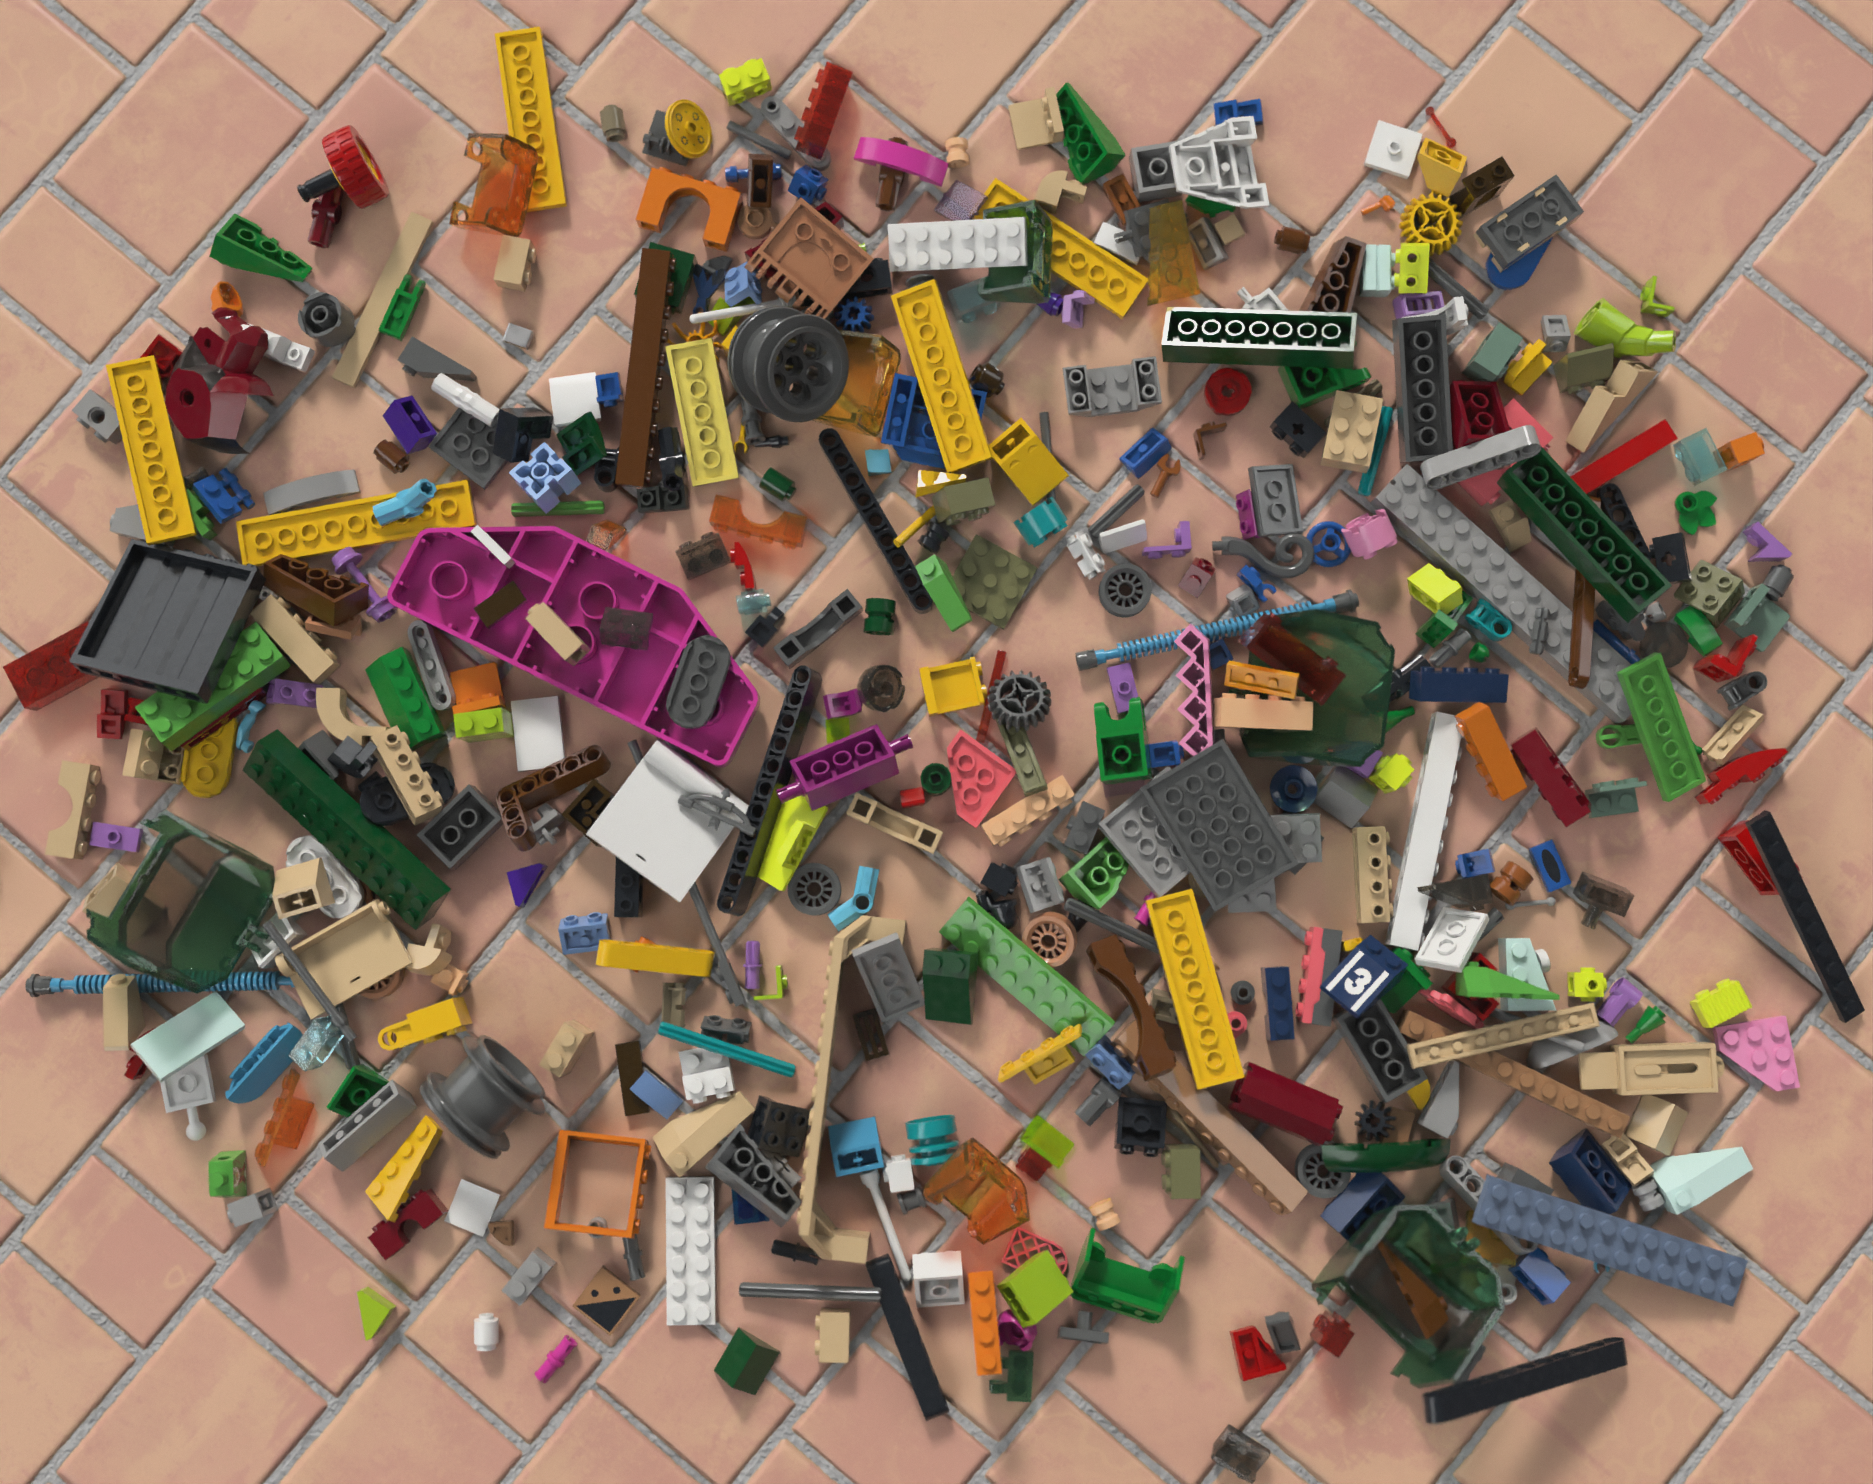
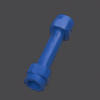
M773 164L772 180L781 179V164ZM737 166L725 168L726 182L735 183L738 182V179L747 178L748 169H737Z

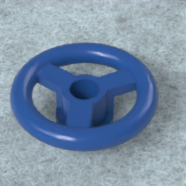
M1332 521L1318 523L1310 529L1306 538L1312 544L1315 534L1327 528L1321 543L1313 546L1314 552L1318 553L1325 550L1333 552L1338 558L1323 560L1315 554L1313 562L1322 567H1335L1342 564L1349 557L1351 550L1345 538L1344 551L1339 548L1341 539L1334 533V529L1343 536L1341 530L1345 528ZM1326 540L1332 541L1333 547H1328Z

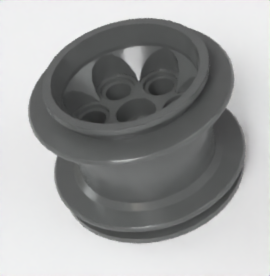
M771 307L753 313L738 327L729 346L727 365L733 387L749 405L760 411L772 413L785 421L807 422L825 414L841 396L848 378L849 356L842 335L826 319L816 315L804 314L789 307Z
M481 1035L478 1039L465 1036L462 1039V1043L468 1057L448 1077L439 1073H429L427 1081L420 1085V1092L432 1112L454 1135L478 1153L491 1159H497L501 1155V1151L504 1152L510 1149V1142L504 1131L524 1110L537 1115L544 1114L545 1106L542 1099L545 1097V1091L533 1073L499 1042L485 1035Z

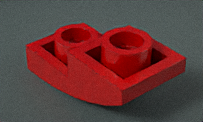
M734 542V549H730L731 563H735L737 569H744L745 571L740 573L741 586H745L747 592H756L755 576L750 560L741 544Z

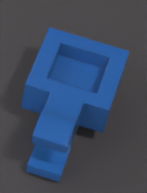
M1246 564L1236 574L1244 584L1252 588L1259 600L1264 603L1268 600L1263 594L1264 590H1269L1272 594L1276 592V588L1273 585L1262 583L1261 575L1254 567L1249 568Z

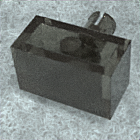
M1583 871L1573 891V894L1580 901L1589 904L1581 924L1587 927L1591 926L1590 928L1592 929L1596 928L1603 910L1625 917L1634 898V895L1627 888Z

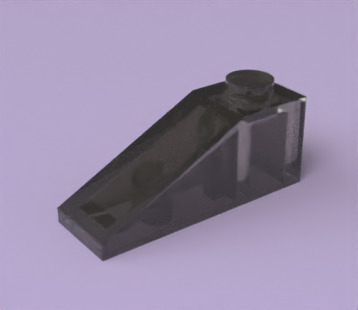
M1488 874L1417 887L1418 892L1458 908L1469 907L1470 911L1485 909L1484 904L1493 903Z

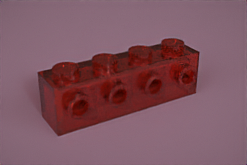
M828 61L824 70L819 68L815 82L819 83L817 89L812 87L808 101L812 102L810 108L805 107L801 120L805 121L803 127L798 126L794 139L798 143L795 150L819 160L822 159L850 82L852 71Z

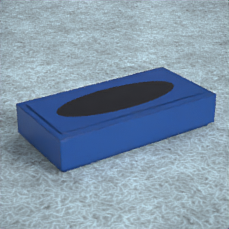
M1552 839L1529 848L1547 893L1571 884Z

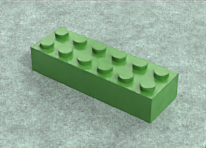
M255 622L241 632L208 704L156 692L135 708L160 742L172 752L291 665L260 625Z

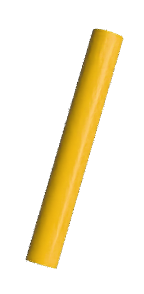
M934 505L893 540L897 547H901L936 515Z

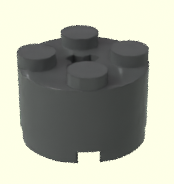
M318 292L310 295L303 302L305 305L302 311L299 310L298 313L299 326L302 331L324 347L338 346L354 335V316L352 311L333 295Z

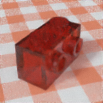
M1326 1310L1315 1318L1313 1322L1314 1328L1309 1334L1320 1346L1337 1358L1341 1356L1355 1335L1349 1328L1351 1323L1335 1311L1330 1314Z

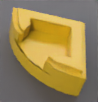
M1358 937L1341 941V951L1353 950L1363 941V938Z
M1428 1079L1406 1091L1418 1110L1425 1107L1430 1097Z

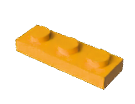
M1228 661L1224 686L1295 699L1299 674Z

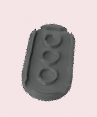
M709 635L700 636L689 642L683 651L666 701L669 716L674 723L682 728H700L708 723L714 714L731 664L730 652L720 639Z

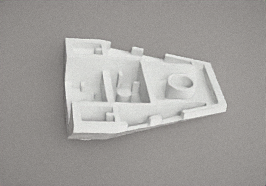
M1233 117L1217 126L1209 127L1199 134L1191 135L1169 146L1176 192L1245 209L1268 207L1269 199L1266 183H1257L1251 145L1257 139L1254 117Z

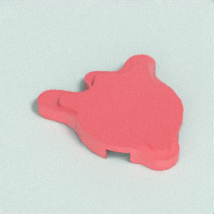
M1429 989L1419 990L1418 993L1427 998L1428 1002L1453 1019L1472 1029L1484 1027V1023L1477 1018L1478 1016L1459 1004L1448 994H1441Z

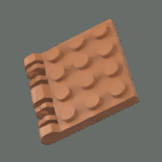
M800 197L744 268L752 274L760 263L765 260L764 265L756 273V278H762L769 267L772 266L777 272L768 281V288L772 289L783 275L785 280L777 288L775 294L786 303H789L798 290H801L803 293L792 305V308L796 310L800 308L808 296L814 303L804 314L812 315L817 307L820 306L821 309L816 316L826 319L874 258Z

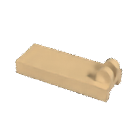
M1742 705L1703 747V755L1707 756L1708 760L1716 762L1717 765L1723 766L1764 721L1763 714Z

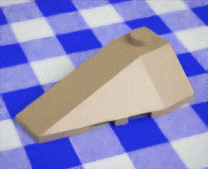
M739 1091L670 1121L652 1138L663 1159L681 1177L756 1108Z

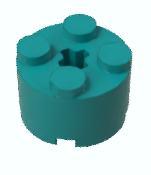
M1053 496L1047 499L1050 504L1044 501L1021 517L1022 523L1018 519L1013 522L1028 546L1032 544L1035 548L1048 539L1046 534L1051 531L1053 534H1056L1068 526L1066 524L1068 519Z

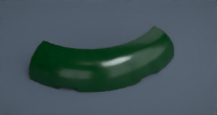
M1426 1138L1401 1143L1367 1144V1148H1364V1143H1328L1322 1145V1156L1325 1167L1330 1172L1375 1173L1409 1171L1438 1166L1444 1162L1450 1152L1451 1141L1450 1139Z

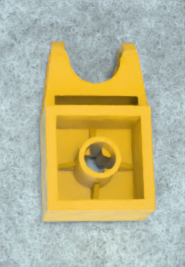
M464 996L451 998L406 1014L407 1020L385 1027L380 1031L378 1043L385 1050H394L420 1041L427 1044L444 1038V1033L450 1036L466 1031V1025L472 1024ZM386 1033L389 1045L384 1042V1035ZM393 1033L396 1034V1042L393 1040Z

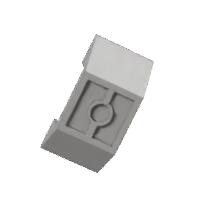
M1156 356L1132 359L1131 364L1095 369H1087L1086 365L1063 367L1068 415L1097 417L1130 413L1162 403Z

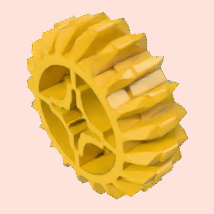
M1429 193L1427 198L1424 194L1420 195L1418 200L1413 198L1410 201V205L1405 206V213L1400 215L1402 222H1400L1399 228L1403 229L1400 237H1407L1404 243H1430L1429 257L1433 256L1434 252L1439 256L1443 253V250L1449 251L1452 247L1451 245L1457 243V237L1462 233V230L1459 228L1463 225V221L1458 220L1461 217V212H1454L1457 204L1450 206V198L1443 201L1442 194H1439L1437 198H1434L1433 193ZM1415 214H1416V216L1418 217V220H1417V221H1418L1419 224H1420V227H1419L1418 230H1416V228H1415V226H1414V215H1415ZM1444 219L1447 223L1448 228L1447 235H1445V233L1443 232L1444 228L1442 227V221ZM1434 222H1436V224L1434 225V227H1433V225H1432V227H1430V226L1426 227L1427 223H1428V225H1429V223H1432V224H1433ZM1424 236L1430 237L1432 240L1426 239Z

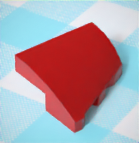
M158 334L140 358L154 355L160 378L164 380L171 376L174 365L183 351L161 334Z

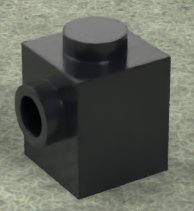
M991 862L980 884L1006 897L1007 893L1012 895L1018 884L1015 881L1017 875L1013 874L1015 869L1004 863L998 866Z

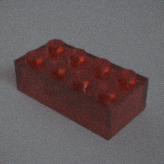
M88 621L3 666L25 709L38 711L99 678L79 672L69 662L89 623Z

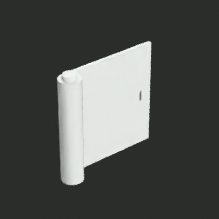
M658 738L586 835L680 903L734 826L721 821L716 831L714 826L707 827L712 816L694 808L689 809L678 804V799L681 795L687 797L699 793L722 798L721 792L726 788ZM730 792V797H727L726 800L734 803L746 815L749 805ZM695 800V803L717 812L718 807L710 804L709 801ZM722 809V815L743 824V820L735 813Z

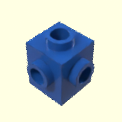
M805 164L795 172L787 191L798 197V199L801 197L808 204L812 205L817 200L821 201L826 195L827 189L825 187L829 179L824 177L820 171L812 169Z

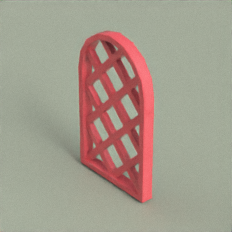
M1017 1225L1001 1260L1002 1263L1017 1269L1021 1266L1017 1258L1018 1256L1026 1254L1027 1258L1030 1259L1028 1252L1037 1249L1038 1253H1040V1248L1048 1245L1051 1252L1050 1255L1054 1257L1058 1268L1060 1269L1059 1266L1064 1265L1061 1271L1062 1274L1066 1271L1068 1264L1067 1255L1061 1246ZM1020 1230L1030 1234V1236L1023 1238ZM1016 1232H1018L1020 1240L1013 1242ZM1033 1238L1035 1247L1027 1249L1024 1241ZM1036 1238L1045 1241V1243L1038 1245ZM1022 1243L1024 1251L1016 1254L1013 1245ZM1051 1244L1060 1250L1053 1252ZM1011 1247L1013 1255L1006 1258L1007 1253ZM1062 1252L1065 1261L1058 1263L1055 1255ZM1015 1258L1017 1266L1007 1261Z

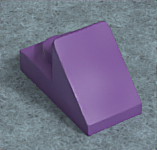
M1759 522L1749 525L1742 532L1747 536V541L1750 544L1759 548L1748 562L1782 561L1792 555Z

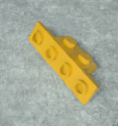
M1079 1023L1074 1027L1072 1025L1066 1027L1054 1039L1052 1037L1047 1038L1035 1050L1029 1049L1018 1060L1014 1062L1008 1061L1003 1064L999 1070L998 1081L1002 1083L1024 1070L1033 1084L1036 1085L1074 1063L1075 1057L1067 1047V1044L1081 1037V1024Z

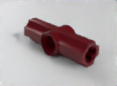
M341 186L320 196L319 199H315L311 212L313 221L307 240L309 244L319 248H329L334 226L340 222L342 214L340 203L344 189Z

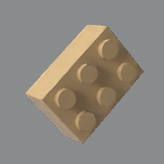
M1336 390L1320 465L1367 474L1383 398Z

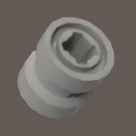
M1653 1178L1644 1180L1636 1187H1631L1634 1195L1640 1199L1639 1205L1642 1211L1653 1210L1665 1203L1662 1194L1657 1193V1184Z

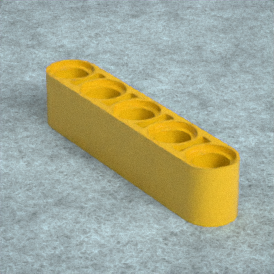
M600 939L596 965L710 977L714 952L703 949Z

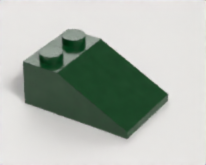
M940 948L924 950L922 975L925 1018L927 1020L973 1024L978 953Z

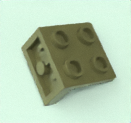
M1700 560L1691 571L1692 581L1683 582L1674 593V597L1705 613L1712 626L1717 629L1745 594L1743 580L1704 560Z

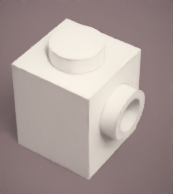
M905 1154L891 1156V1160L886 1163L887 1167L883 1168L884 1182H889L890 1193L914 1190L915 1184L911 1159L906 1158Z

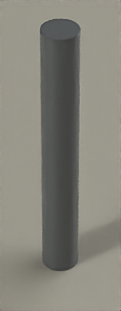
M729 121L727 130L787 160L790 159L792 151Z

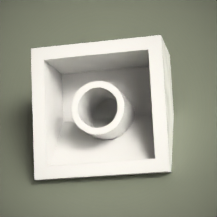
M961 1251L912 1254L917 1308L965 1304Z

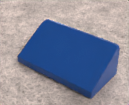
M1151 428L1119 460L1136 478L1140 479L1172 447L1165 436Z

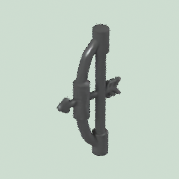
M728 788L721 792L722 798L699 793L687 797L684 795L679 797L678 804L689 809L694 808L712 816L707 827L714 826L716 831L721 821L740 829L741 832L754 837L757 828L751 826L749 818L734 803L726 800L727 797H730ZM695 800L709 801L710 804L718 807L717 812L695 803ZM722 809L735 813L744 823H739L722 815Z

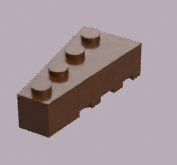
M283 554L264 562V577L266 578L264 587L332 626H336L368 608L369 584L363 582L359 583V585L354 584L349 577L343 575L340 578L329 575V570L309 568L308 563Z

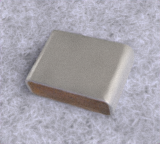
M509 323L502 341L528 350L534 332Z

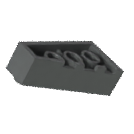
M739 1123L705 1168L778 1226L782 1227L789 1221L802 1202L782 1177L780 1178L773 1169L774 1166L768 1159L766 1160L759 1151L757 1144L744 1132L745 1129Z

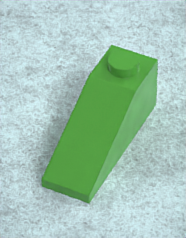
M934 554L915 566L923 585L952 632L972 621L949 568L943 560Z

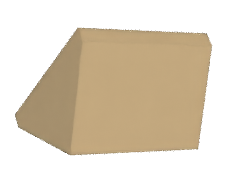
M1641 1095L1625 1135L1651 1149L1670 1156L1688 1112L1673 1103L1653 1095Z

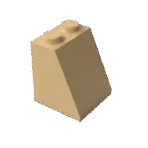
M117 863L86 897L82 911L130 946L135 940L139 942L146 935V928L151 922L155 924L164 914L162 912L164 903L127 869Z

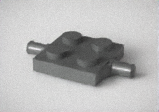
M1169 199L1161 200L1124 211L1126 231L1115 233L1114 238L1123 236L1115 240L1117 244L1129 240L1136 258L1180 245L1177 225L1188 223L1189 218L1180 220L1188 217L1186 213L1174 217Z

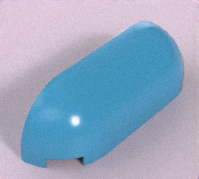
M290 1023L281 1027L278 1025L274 1026L231 1073L229 1078L233 1080L229 1090L225 1092L227 1100L234 1103H247L260 1097L301 1052L304 1044V1037L301 1031Z

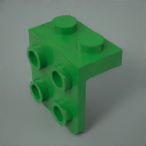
M1393 947L1391 951L1406 962L1408 967L1400 982L1381 998L1390 1013H1396L1420 989L1427 990L1433 984L1428 979L1431 975L1422 966L1417 967L1412 961L1414 957L1407 949Z

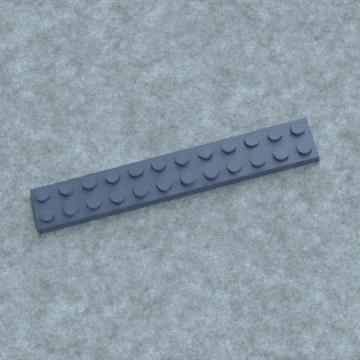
M1488 1174L1472 1222L1732 1307L1734 1306L1748 1262L1744 1258Z

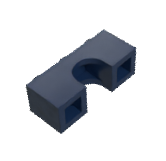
M1289 966L1261 967L1262 991L1265 993L1267 1007L1266 1015H1264L1266 1039L1270 1041L1295 1039Z

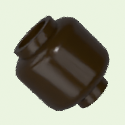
M990 363L978 364L969 377L971 387L974 390L987 392V398L991 397L994 393L999 395L1005 386V383L1002 382L1004 378L1003 372Z

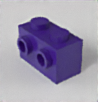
M413 396L394 400L383 414V418L407 454L426 449L437 435V432Z

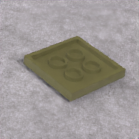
M976 534L956 569L953 579L968 611L1004 630L1038 567Z

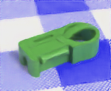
M1621 724L1607 725L1601 727L1596 733V742L1604 749L1642 744L1635 724L1623 726ZM1605 729H1611L1615 732L1614 734L1602 735ZM1616 738V742L1610 746L1603 742L1605 739Z

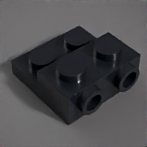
M1120 1097L1118 1099L1114 1149H1119V1153L1125 1155L1134 1154V1151H1141L1146 1157H1157L1158 1153L1162 1154L1165 1149L1166 1102Z

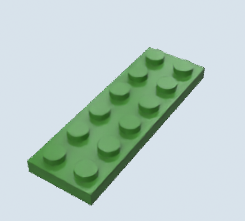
M1654 652L1617 672L1662 800L1670 802L1706 782L1661 653Z

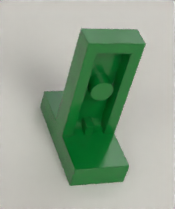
M1462 590L1463 603L1447 615L1441 610L1432 613L1415 635L1432 648H1435L1454 631L1458 625V619L1473 598Z

